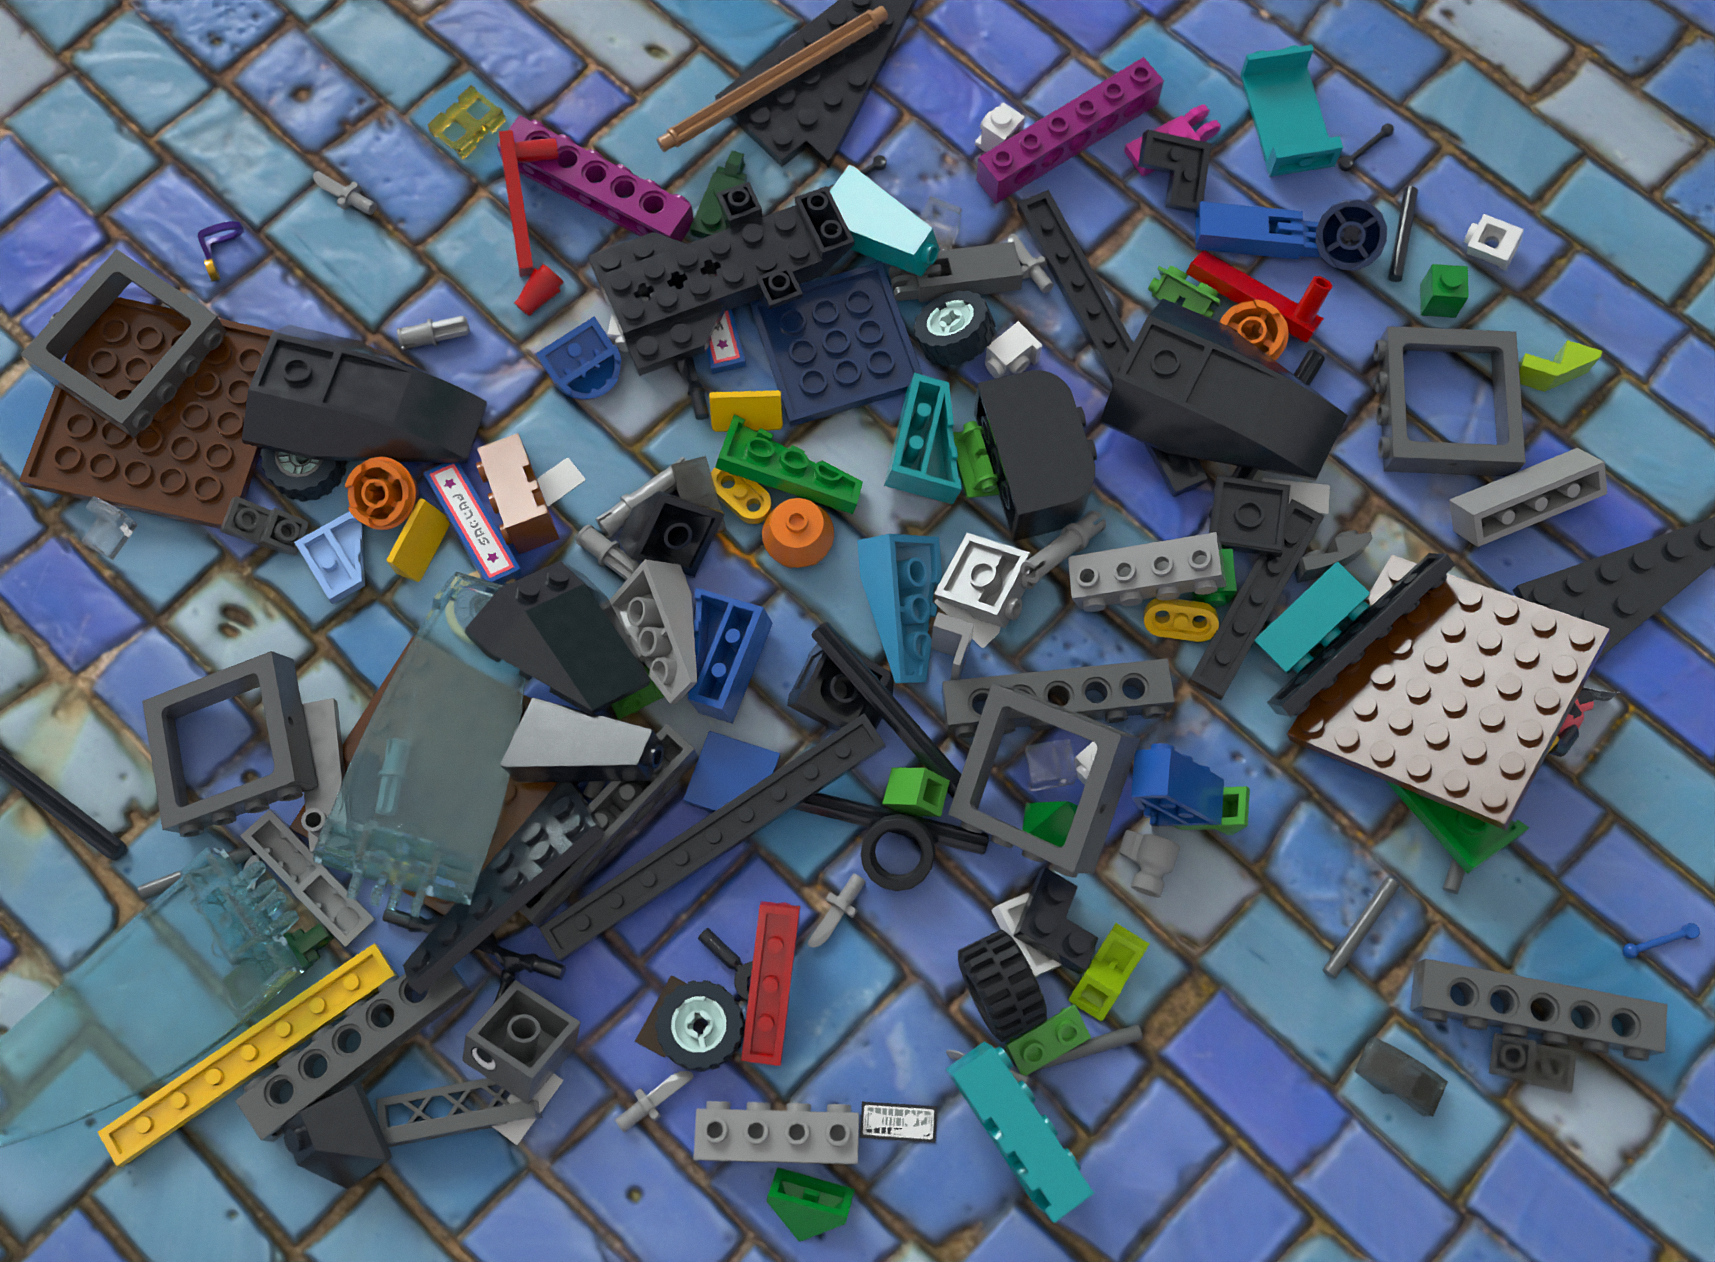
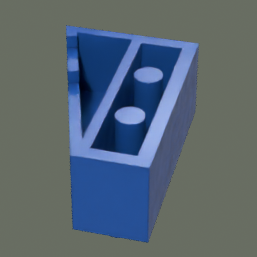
M695 587V600L697 602L696 616L693 623L697 683L689 690L688 700L699 714L733 724L773 623L762 606Z

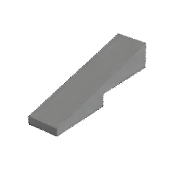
M269 809L240 836L292 889L291 892L347 947L375 918L317 855L310 852L309 847L289 828L290 826L275 810Z

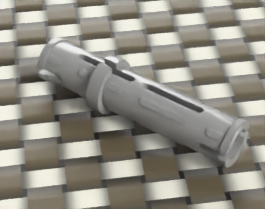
M681 457L630 495L624 494L620 497L621 501L596 518L597 524L610 538L619 529L624 527L634 506L658 491L667 494L672 493L683 483L696 476L694 468L685 457Z
M1090 511L1076 524L1071 523L1064 527L1060 536L1021 564L1020 570L1022 574L1031 568L1034 569L1025 579L1031 583H1037L1045 574L1073 552H1080L1086 548L1089 540L1102 532L1106 527L1105 519L1096 525L1093 524L1102 515L1097 511Z

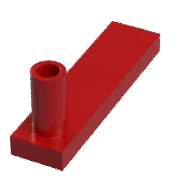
M513 130L499 131V144L519 277L530 276L533 271V262L518 163L558 159L556 138L514 142Z
M1202 250L1190 263L1186 271L1188 276L1212 287L1218 293L1237 304L1254 300L1270 303L1284 317L1288 326V333L1305 343H1308L1324 318L1317 315L1332 289V284L1329 280L1321 276H1314L1300 302L1296 303L1205 250Z
M761 901L759 905L741 1061L781 1066L801 906L790 905L786 902L773 903Z

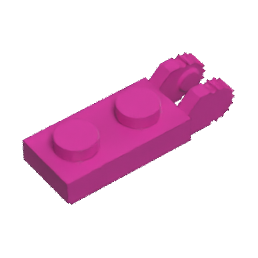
M1201 104L1191 109L1184 117L1181 115L1153 131L1205 142L1220 131L1221 125L1217 120H1213L1202 125L1194 132L1191 127L1203 121L1209 113L1206 105ZM1141 136L1126 144L1124 152L1142 177L1155 170L1138 167L1142 142Z

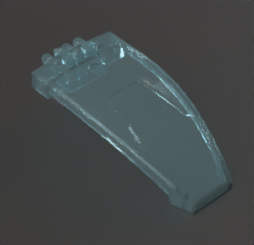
M456 571L434 596L429 614L382 695L354 753L331 812L326 817L314 848L313 862L353 874L347 898L355 900L360 893L363 878L377 881L370 897L371 904L375 906L380 905L387 884L393 886L387 903V909L395 911L400 903L403 889L417 892L410 907L411 915L419 917L427 895L466 905L471 904L499 820L510 775L500 766V763L520 724L525 678L518 675V668L501 659L497 663L488 658L464 632L467 625L504 585Z
M207 847L179 872L182 876L0 1038V1148L37 1137L82 1120L121 1103L165 1080L225 1040L304 972V969L283 936L298 921V914L294 910H289L273 921L271 915L283 906L287 900L286 896L281 891L275 893L279 887L273 879L261 883L255 889H252L250 886L267 870L263 862H253L240 872L224 848Z

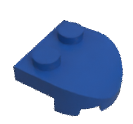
M595 316L535 353V357L556 388L564 395L577 400L595 399L606 394L616 384L620 374V352L616 344L613 345Z

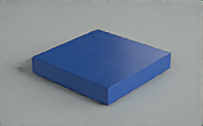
M709 731L684 796V803L715 812L774 773L781 757L780 753Z

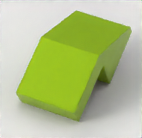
M1567 340L1555 355L1553 361L1525 353L1519 361L1520 384L1546 392L1588 373L1601 358L1602 351Z
M1115 922L1068 1001L1102 1022L1120 995L1127 979L1146 952L1149 943Z

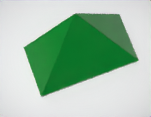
M1069 801L1026 803L1022 830L1061 848L1066 842L1078 805Z
M777 1167L766 1202L796 1239L801 1242L846 1224L855 1189Z

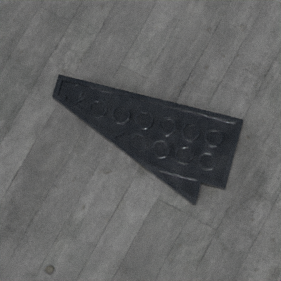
M838 0L715 96V101L845 25L867 10L872 11L879 6H883L887 11L888 20L879 24L878 29L729 116L781 167L785 166L806 148L829 167L836 158L917 0Z

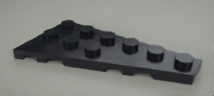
M1715 517L1517 585L1512 591L1515 597L1609 628L1610 637L1599 656L1601 658L1715 564Z
M558 782L403 964L409 986L421 995L605 835L575 782Z

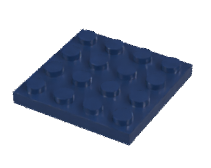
M882 261L801 284L799 287L803 293L802 298L772 309L766 307L759 300L749 303L777 389L781 391L782 404L790 427L904 394L914 373L923 375Z

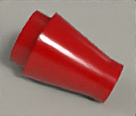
M542 264L538 269H533L514 304L530 317L534 311L561 292L559 288L564 282L549 267Z

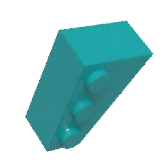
M914 373L906 391L884 486L953 505L962 488L961 479L958 478L956 461L958 454L957 446L954 444V420L949 382Z
M1337 561L1254 641L1287 675L1292 670L1298 674L1314 659L1310 654L1321 644L1326 648L1342 633L1339 628L1347 620L1351 619L1354 622L1370 607L1366 603L1369 600L1370 592Z

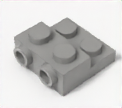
M966 533L934 595L938 601L970 611L973 618L1006 628L1009 620L1014 621L1019 617L1023 605L1021 597L1026 588L1032 589L1036 585V583H1031L1025 579L1027 575L1034 571L1033 568L1024 574L1020 570L1021 564L1030 559L1032 555L1030 552Z

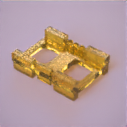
M470 85L457 97L459 102H454L446 110L445 114L441 111L427 124L430 134L444 141L457 152L458 157L462 160L477 148L475 142H480V138L483 139L484 134H488V130L493 133L507 120L503 110L480 94L473 85ZM475 101H481L490 108V111L479 120L466 112L467 108ZM453 122L458 123L467 130L457 141H451L442 134L443 130Z

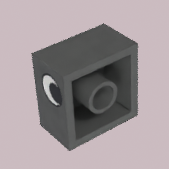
M515 980L466 1034L462 1061L528 1104L575 1049L581 1022Z

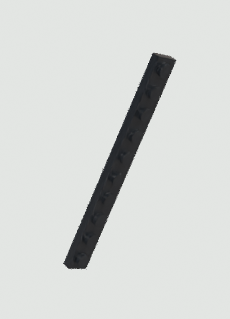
M1049 190L1019 201L1017 203V211L1039 252L1047 261L1051 274L1113 386L1116 376L1133 345L1129 334ZM1145 444L1173 497L1206 483L1208 477L1197 458L1166 453Z
M862 714L539 927L558 961H563L874 756L886 748L885 743L867 716Z

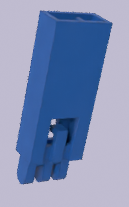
M1200 201L1195 215V249L1299 259V256L1318 258L1321 256L1315 241L1316 228L1319 222L1303 221V211Z

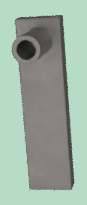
M334 698L303 703L302 708L317 787L304 791L306 812L302 816L301 823L304 829L308 831L309 850L312 854L316 855L353 848L351 828L349 827L350 817L338 702Z

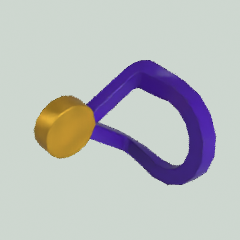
M222 222L201 229L198 232L197 237L206 257L204 263L212 282L220 280V275L214 262L211 246L241 236L244 233V229L240 222ZM235 230L232 233L205 241L207 236L222 231Z

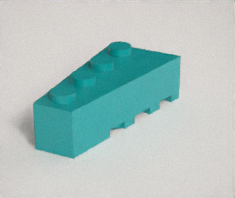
M984 1041L945 1070L1033 1204L1055 1223L1092 1196L1094 1191L1080 1173L1081 1167L1075 1157L1067 1148L1064 1149L1057 1140L1056 1136L1059 1134L1052 1122L1045 1114L1041 1116L1032 1104L1036 1099L1023 1080L1017 1082L1009 1069L1014 1066L1008 1055L1000 1046L994 1049L993 1046Z

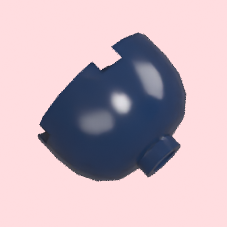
M1345 199L1332 205L1322 215L1316 228L1315 244L1320 256L1330 266L1342 270L1357 271L1371 265L1381 255L1387 242V224L1383 214L1373 204L1361 199Z

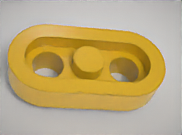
M716 468L711 471L709 482L712 493L745 523L759 524L765 521L772 510L769 493L759 483ZM726 481L735 483L731 488H724L722 486ZM751 504H758L760 506L754 512L747 509Z
M1155 598L1144 609V625L1155 636L1204 642L1214 637L1219 628L1217 612L1207 603L1181 599L1159 600ZM1162 610L1167 611L1169 613L1165 617H1159L1156 615L1157 612ZM1200 615L1204 616L1205 620L1196 622L1193 618Z

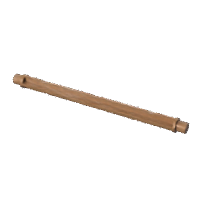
M879 6L872 11L867 10L845 25L673 127H670L666 130L667 133L656 139L659 147L663 152L673 147H680L702 132L878 29L879 24L888 20L887 11L883 6Z

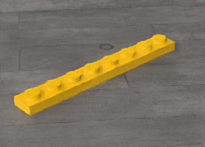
M376 943L372 944L98 1131L97 1133L115 1165L119 1167L125 1166L311 1038L319 1030L343 1016L351 1006L359 1001L366 1000L378 992V988L382 983L397 975L379 945Z

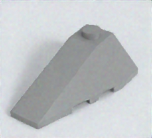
M645 559L609 601L640 661L644 662L650 669L649 677L670 704H677L697 683L692 594L681 565Z

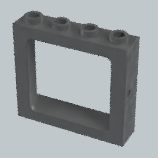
M116 249L20 355L34 371L134 438L140 431L146 429L151 424L153 416L163 404L170 402L174 398L177 388L184 380L196 373L200 362L211 350L216 349L221 344L227 331L215 314ZM133 282L190 320L191 325L126 399L119 400L62 362L61 359L123 290Z
M1387 326L1380 340L1375 341L1373 352L1374 360L1379 361V372H1377L1375 378V391L1380 393L1381 404L1377 408L1376 421L1377 425L1382 426V437H1380L1378 442V457L1383 458L1384 472L1509 476L1518 472L1526 463L1516 331ZM1403 350L1491 353L1497 445L1411 441L1408 438Z
M270 651L142 701L162 830L180 833L181 837L198 836L204 833V828L233 823L237 820L236 816L244 813L266 811L270 808L269 804L279 800L292 801L299 799L303 796L302 792L317 787L294 659ZM260 687L274 761L273 772L265 777L189 804L175 719Z
M992 683L948 815L961 820L960 826L966 830L975 833L985 831L991 834V841L1008 848H1013V845L1023 849L1022 855L1030 860L1041 863L1047 860L1055 864L1054 870L1062 875L1076 878L1078 873L1094 874L1140 738L1014 687ZM1012 708L1091 740L1097 745V752L1064 846L1061 848L978 810Z

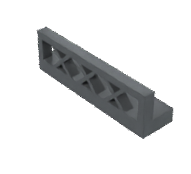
M488 1078L376 1099L378 1123L388 1148L493 1128L492 1126L504 1125L507 1122L521 1119L543 1118L542 1111L540 1113L539 1102L536 1100H531L528 1104L525 1102L510 1104L503 1097L507 1090L501 1087L497 1093L490 1087L498 1086V1084ZM483 1088L494 1097L486 1109L472 1111L464 1105L473 1090ZM464 1092L459 1100L450 1095ZM444 1096L454 1104L451 1111L445 1117L433 1119L424 1112L434 1097ZM424 1100L419 1106V1108L415 1106L413 1103H411L413 1101ZM499 1101L504 1104L502 1106H497ZM404 1104L415 1112L407 1124L390 1127L388 1106ZM460 1109L465 1112L457 1114ZM422 1117L424 1121H418V1119Z

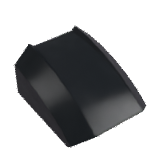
M816 644L809 653L808 659L792 691L789 693L787 706L837 731L862 714H865L876 730L882 719L880 714L824 650ZM855 652L893 695L894 678L892 673Z

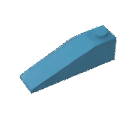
M885 534L857 540L860 578L895 684L924 683L927 679L932 642L928 634L929 622L931 617H936L937 605L932 603L934 588L936 585H939L942 576L939 537Z

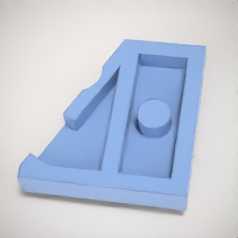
M350 511L294 542L332 605L365 586L363 523L354 518Z

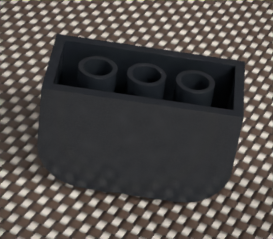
M1042 370L1021 372L978 383L974 416L977 425L983 429L982 437L993 473L998 477L996 483L1000 493L999 498L1013 542L1062 530L1067 525L1076 523L1085 511L1095 478L1094 461L1097 460V452L1093 440H1087L1084 432V428H1086L1084 411L1081 406L1076 407L1068 385L1055 374Z

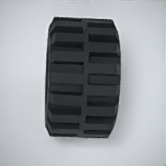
M1000 929L958 950V965L967 989L986 1026L998 1040L1004 1042L1046 1021V1003L1037 979L1020 947L1007 932Z

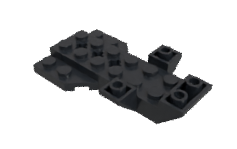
M748 181L716 193L727 228L725 231L688 244L652 232L588 255L589 263L639 376L706 352L711 342V335L717 323H720L725 311L755 300H759L766 307L772 309L802 298L803 293L799 284L823 276L855 245V241L827 186L795 197L794 206L763 217L760 203ZM710 274L716 275L715 277H709ZM677 286H683L682 289H676ZM642 297H649L650 300L643 301Z

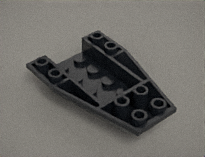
M1163 298L1147 316L1119 370L1100 423L1166 453L1316 481L1348 415L1231 327Z
M288 325L272 332L248 389L242 442L243 444L313 460L366 461L374 457H387L398 462L468 463L487 407V401L360 341Z

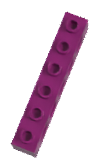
M1142 57L978 157L976 180L995 204L999 203L1158 105L1164 80L1149 62Z
M519 115L508 129L513 130L514 142L556 138L558 159L518 163L519 173L640 237L655 232L682 242L689 232L694 216L692 205L679 194L672 195L662 190L656 182L650 179L643 180L624 165H615L605 160L597 151L593 149L586 150L576 145L568 136L564 134L559 136L549 131L537 120L530 121ZM498 143L497 148L501 157L500 144ZM597 180H603L599 183H593ZM625 195H631L628 198H621ZM653 210H661L657 213H650Z

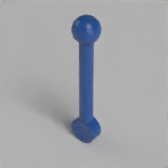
M1688 923L1680 931L1637 945L1627 943L1622 951L1625 957L1634 959L1638 956L1639 952L1682 938L1695 939L1700 935V929L1696 924Z

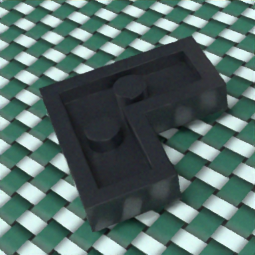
M1148 129L1143 132L1138 167L1170 173L1165 207L1196 214L1199 202L1204 199L1212 144Z
M1045 867L1038 872L1013 936L1080 975L1088 968L1098 937L1066 919L1078 886Z

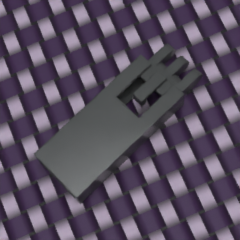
M1014 242L941 250L936 261L929 265L922 277L895 266L890 267L888 270L891 285L894 289V298L897 301L918 299L919 302L931 301L945 293L949 294L958 290H968L980 295L1021 290L1023 272Z

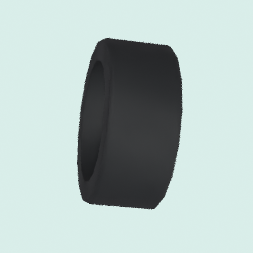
M895 814L885 816L872 825L863 839L860 856L863 869L871 881L883 889L903 891L912 889L925 880L932 869L936 849L933 836L925 824L912 816ZM889 831H907L920 844V862L915 869L907 874H891L882 869L877 861L875 853L877 842L881 836Z

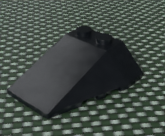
M562 561L501 587L465 628L464 633L488 658L497 663L502 659L519 669L518 675L527 680H530L532 677L550 686V693L589 715H593L650 685L651 680L607 596L583 573Z

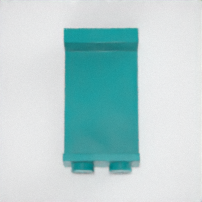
M1292 45L1285 49L1260 50L1246 55L1240 77L1269 177L1335 167L1343 150L1340 136L1330 138L1328 136L1308 70V64L1314 51L1313 45Z

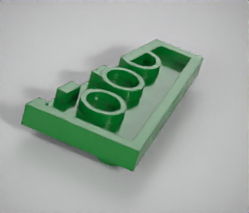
M734 414L717 459L716 469L761 483L767 487L791 493L850 514L854 513L863 481L823 460L817 463L809 460L804 454L805 451L794 445L789 449L772 440L773 434L762 428L756 432L744 426L745 419Z

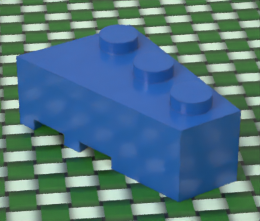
M1156 743L1152 744L1150 749L1136 750L1131 797L1139 809H1144L1145 818H1150L1149 824L1151 826L1221 825L1224 790L1223 778L1211 772L1210 767L1194 762L1191 756L1175 751V747L1169 744Z

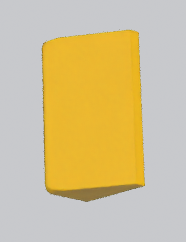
M781 391L709 393L711 425L715 432H727L734 414L745 419L744 426L754 431H759L760 428L764 430H781L783 427V407Z
M420 498L417 501L386 559L396 574L415 582L422 580L450 526L447 517L426 500Z

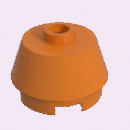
M1254 300L1234 305L1219 321L1231 327L1273 360H1277L1286 348L1289 335L1287 323L1282 314L1268 302Z
M374 457L364 461L352 470L345 483V488H348L350 504L348 509L359 522L377 530L392 529L403 523L411 514L419 497L418 486L413 476L401 463L387 457Z
M792 498L782 502L769 513L763 524L762 540L768 554L781 565L788 568L813 566L819 563L832 547L834 525L828 513L819 505L806 499Z

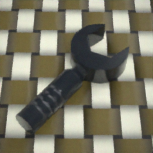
M706 928L699 935L698 940L718 957L726 967L736 971L734 978L736 991L744 1000L748 1001V979L751 978L753 961L743 965L740 957L714 932Z

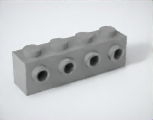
M1575 448L1449 500L1453 531L1479 547L1608 494L1605 462L1579 448Z
M1216 532L1068 557L1072 599L1079 609H1084L1087 612L1101 611L1106 608V605L1117 603L1123 606H1134L1141 604L1143 599L1156 597L1159 600H1172L1178 598L1181 593L1194 591L1196 594L1201 595L1216 592L1219 587H1226L1222 547Z
M707 1101L706 1109H696L694 1160L858 1165L859 1113H851V1105L828 1104L827 1112H811V1104L787 1103V1111H771V1103L747 1102L746 1110H730L731 1102Z

